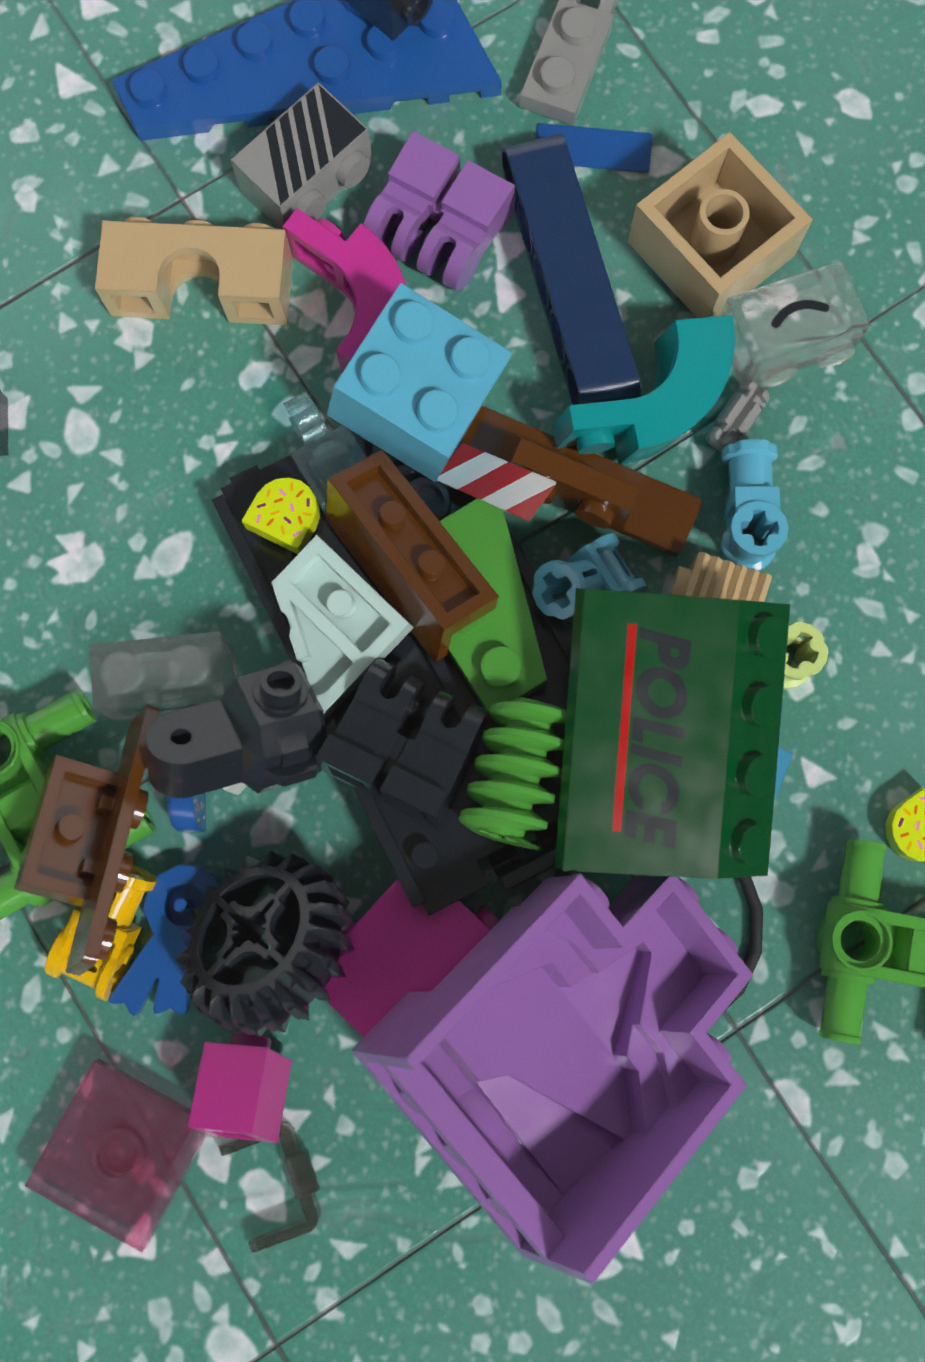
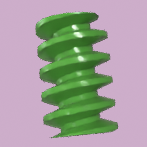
M527 698L509 699L507 702H498L491 705L489 717L501 728H490L483 733L482 743L495 754L476 757L474 769L489 781L469 783L467 795L482 807L461 810L459 821L464 826L492 840L523 848L539 849L524 838L525 831L546 830L548 822L531 810L533 804L554 803L555 795L539 785L540 778L561 777L562 768L548 760L546 756L549 751H564V739L553 731L555 726L566 725V710Z

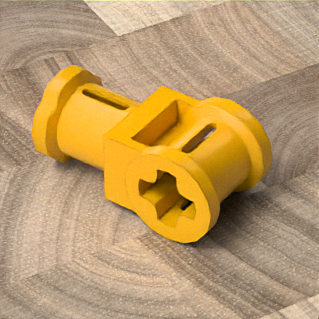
M132 864L125 888L121 893L114 892L108 916L117 919V929L111 950L105 960L97 959L96 964L80 976L65 972L82 907L75 908L67 925L56 938L48 954L44 968L45 974L53 978H58L62 974L94 988L96 998L108 1001L110 995L130 967L134 955L133 946L142 928L132 921L145 891H153L157 878L152 876L150 872Z

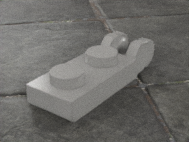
M558 0L521 91L520 108L570 125L575 124L612 31L614 12L619 0H601L598 9L580 4L581 0Z

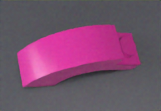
M297 208L282 226L287 234L292 257L344 293L355 308L352 327L343 342L336 349L342 374L400 283L404 285L406 283L391 252L362 223L359 224L346 241L343 233L333 223L321 217L314 220Z

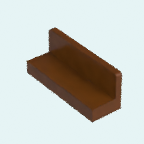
M383 450L328 478L326 520L389 604L414 627L411 630L412 634L431 659L437 662L448 654L452 635L494 610L499 595Z

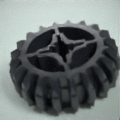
M271 850L263 861L247 856L241 872L225 868L224 882L218 888L205 886L208 899L202 907L189 908L195 922L193 927L179 933L188 948L176 958L177 962L182 966V970L186 972L180 984L186 988L189 995L193 996L191 1002L196 1005L199 1012L210 1019H214L216 1024L228 1031L235 1030L238 1033L243 1031L248 1035L261 1037L267 1028L273 1032L280 1031L285 1033L291 1016L298 1020H309V1003L315 998L317 1000L330 1001L327 988L325 987L331 977H346L343 967L338 963L339 957L355 951L351 940L345 934L356 923L353 921L351 913L346 910L350 902L347 900L344 891L333 882V877L321 866L315 867L306 858L298 857L294 853L286 857ZM262 938H264L270 944V946L265 941H263Z

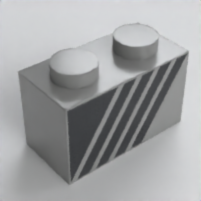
M319 82L231 159L241 193L278 229H283L282 226L297 208L314 220L320 218L326 209L327 203L345 187L352 188L365 177L370 165L373 163L368 128Z

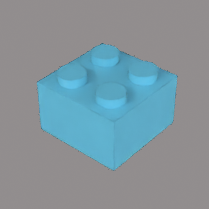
M400 283L334 385L327 416L436 482L513 353L403 283Z

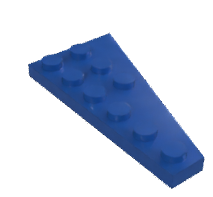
M292 0L112 79L115 90L140 141L208 133L216 124L246 121L248 127L270 125L269 118L280 117L318 82L352 114L390 110L394 102L427 98L428 105L450 102V95L480 91L481 98L501 96L502 85L500 77L457 0H433L425 18L415 26L409 25L394 41L345 0Z

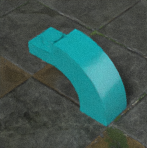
M733 315L675 320L654 342L657 371L650 393L633 399L569 405L552 424L556 449L577 446L579 454H594L609 450L615 446L618 464L625 465L647 459L675 442L710 411L726 385L735 351Z

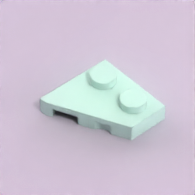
M318 535L271 582L280 610L287 616L289 622V637L296 659L302 662L307 680L323 708L326 719L359 686L374 661L378 658L383 660L414 628Z

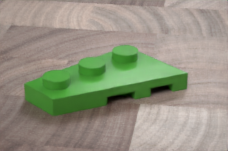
M476 499L442 519L440 523L499 595L494 610L452 635L448 653L482 707L490 713L491 705L507 702L509 699L527 698L547 685V677L504 510Z

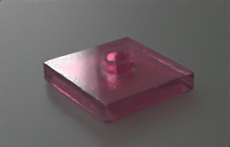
M97 1059L92 1062L24 1186L136 1250L143 1252L153 1238L207 1134L188 1127L191 1109L109 1063Z

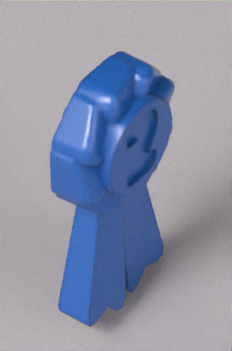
M180 864L156 877L155 887L153 891H148L143 909L144 915L154 934L110 995L109 1002L112 1004L125 1003L129 1013L136 1016L142 1012L159 979L153 1007L154 1013L160 1014L169 1009L178 1014L184 1015L188 1013L190 1009V995L187 993L186 988L180 984L186 972L182 970V966L176 960L180 953L187 949L188 946L185 945L179 933L193 927L195 919L189 908H198L204 905L208 899L205 886L216 888L220 886L218 880L214 878L211 872L191 865Z

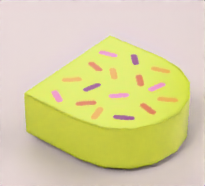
M289 477L279 478L265 484L257 493L244 515L242 523L247 530L299 554L308 544L317 528L320 519L319 505L310 487L301 480Z
M925 786L898 803L890 811L885 823L886 838L891 849L901 858L911 862H925Z

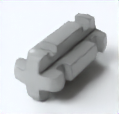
M745 380L741 382L740 387L736 391L737 393L732 395L716 418L714 426L708 429L705 440L720 453H722V449L726 445L736 443L744 438L769 401L770 395L768 391L758 386L754 381Z

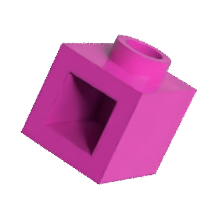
M235 1033L231 1036L230 1044L205 1042L188 1127L215 1137L278 1143L292 1060L270 1049L271 1040L262 1036Z

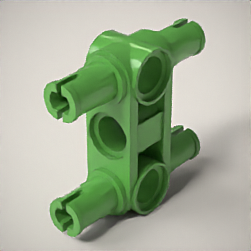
M77 688L30 715L24 711L20 713L13 712L0 720V740L8 737L12 746L11 755L0 766V841L11 860V870L0 876V920L28 904H32L35 907L39 905L46 906L54 901L46 897L14 890V886L50 765L48 758L49 747L98 720L90 702L83 692ZM147 809L139 827L136 830L130 828L125 849L156 832L155 824Z
M845 839L838 896H831V902H827L825 917L818 923L815 932V946L820 954L818 968H821V975L827 976L819 1030L820 1037L861 1045L868 984L875 985L876 979L925 988V918L885 911V905L879 903L886 844L861 839ZM851 922L856 923L861 928L865 942L862 951L853 958H850L841 946L842 931Z

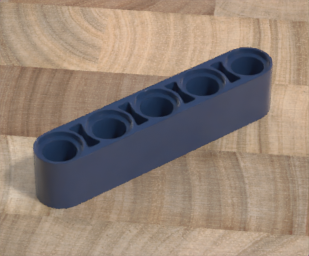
M556 134L502 148L504 177L506 181L515 185L514 213L572 405L641 397L636 364L564 136Z

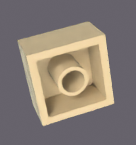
M729 132L636 204L628 243L697 318L721 316L795 256L813 219Z

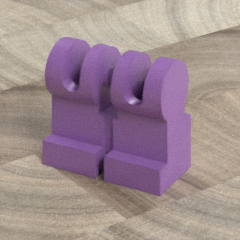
M412 131L388 173L389 181L372 203L365 218L364 226L371 230L384 244L396 232L391 246V254L400 261L406 262L421 244L425 229L430 220L436 221L437 224L424 239L417 260V270L431 276L436 272L441 263L449 258L443 274V284L459 292L472 278L481 257L499 231L502 233L514 216L515 185L469 160L466 161L461 170L460 155Z

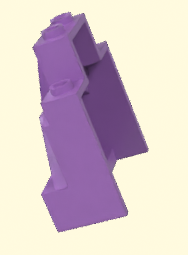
M581 874L546 878L520 906L512 907L433 990L428 992L408 991L351 1050L522 1256L592 1285L747 1086L731 1065V1055L727 1048L718 1039L707 1034V1032L753 977V973L739 957L738 948L733 939L714 925L698 904L699 899L694 889L679 877L636 876L610 905L605 893L594 882L584 878Z

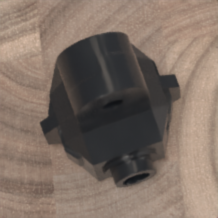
M292 662L237 676L220 699L168 712L156 718L149 725L145 737L148 777L152 786L160 793L169 797L189 798L238 783H244L259 794L316 778V775L322 769L315 757L327 738L323 708L302 668Z

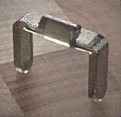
M286 1121L281 1122L279 1139L285 1154L282 1160L295 1199L299 1198L305 1218L254 1237L248 1242L252 1253L311 1232L315 1229L321 1218V1208L315 1193L320 1189V1185L308 1148L301 1150L294 1127ZM231 1139L218 1145L220 1155L224 1156L260 1142Z

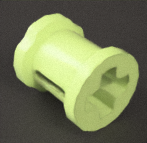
M795 622L788 628L787 646L790 645L797 649L794 659L800 664L795 668L785 664L783 690L792 689L804 683L809 676L819 673L827 662L829 651L824 642L823 634L811 624ZM786 652V662H787L788 656H789V654H788L787 652Z

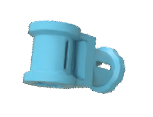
M746 439L728 444L722 449V463L729 468L730 497L725 505L726 531L721 538L720 550L724 560L732 561L734 564L744 565L747 568L756 569L760 572L770 564L776 552L780 550L786 541L789 527L786 516L780 507L779 486H773L772 462L778 458L777 445L765 439ZM745 530L753 531V536L743 533ZM754 539L759 542L764 541L762 546L754 545Z
M610 533L583 546L564 562L552 560L541 565L534 574L532 595L537 607L545 615L566 619L574 615L576 588L642 593L647 588V585L643 578L635 579L616 549L619 540L614 533ZM562 592L567 593L566 597L557 600L552 598V595Z

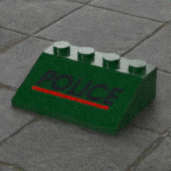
M576 588L555 858L556 869L577 872L708 879L768 876L790 604Z

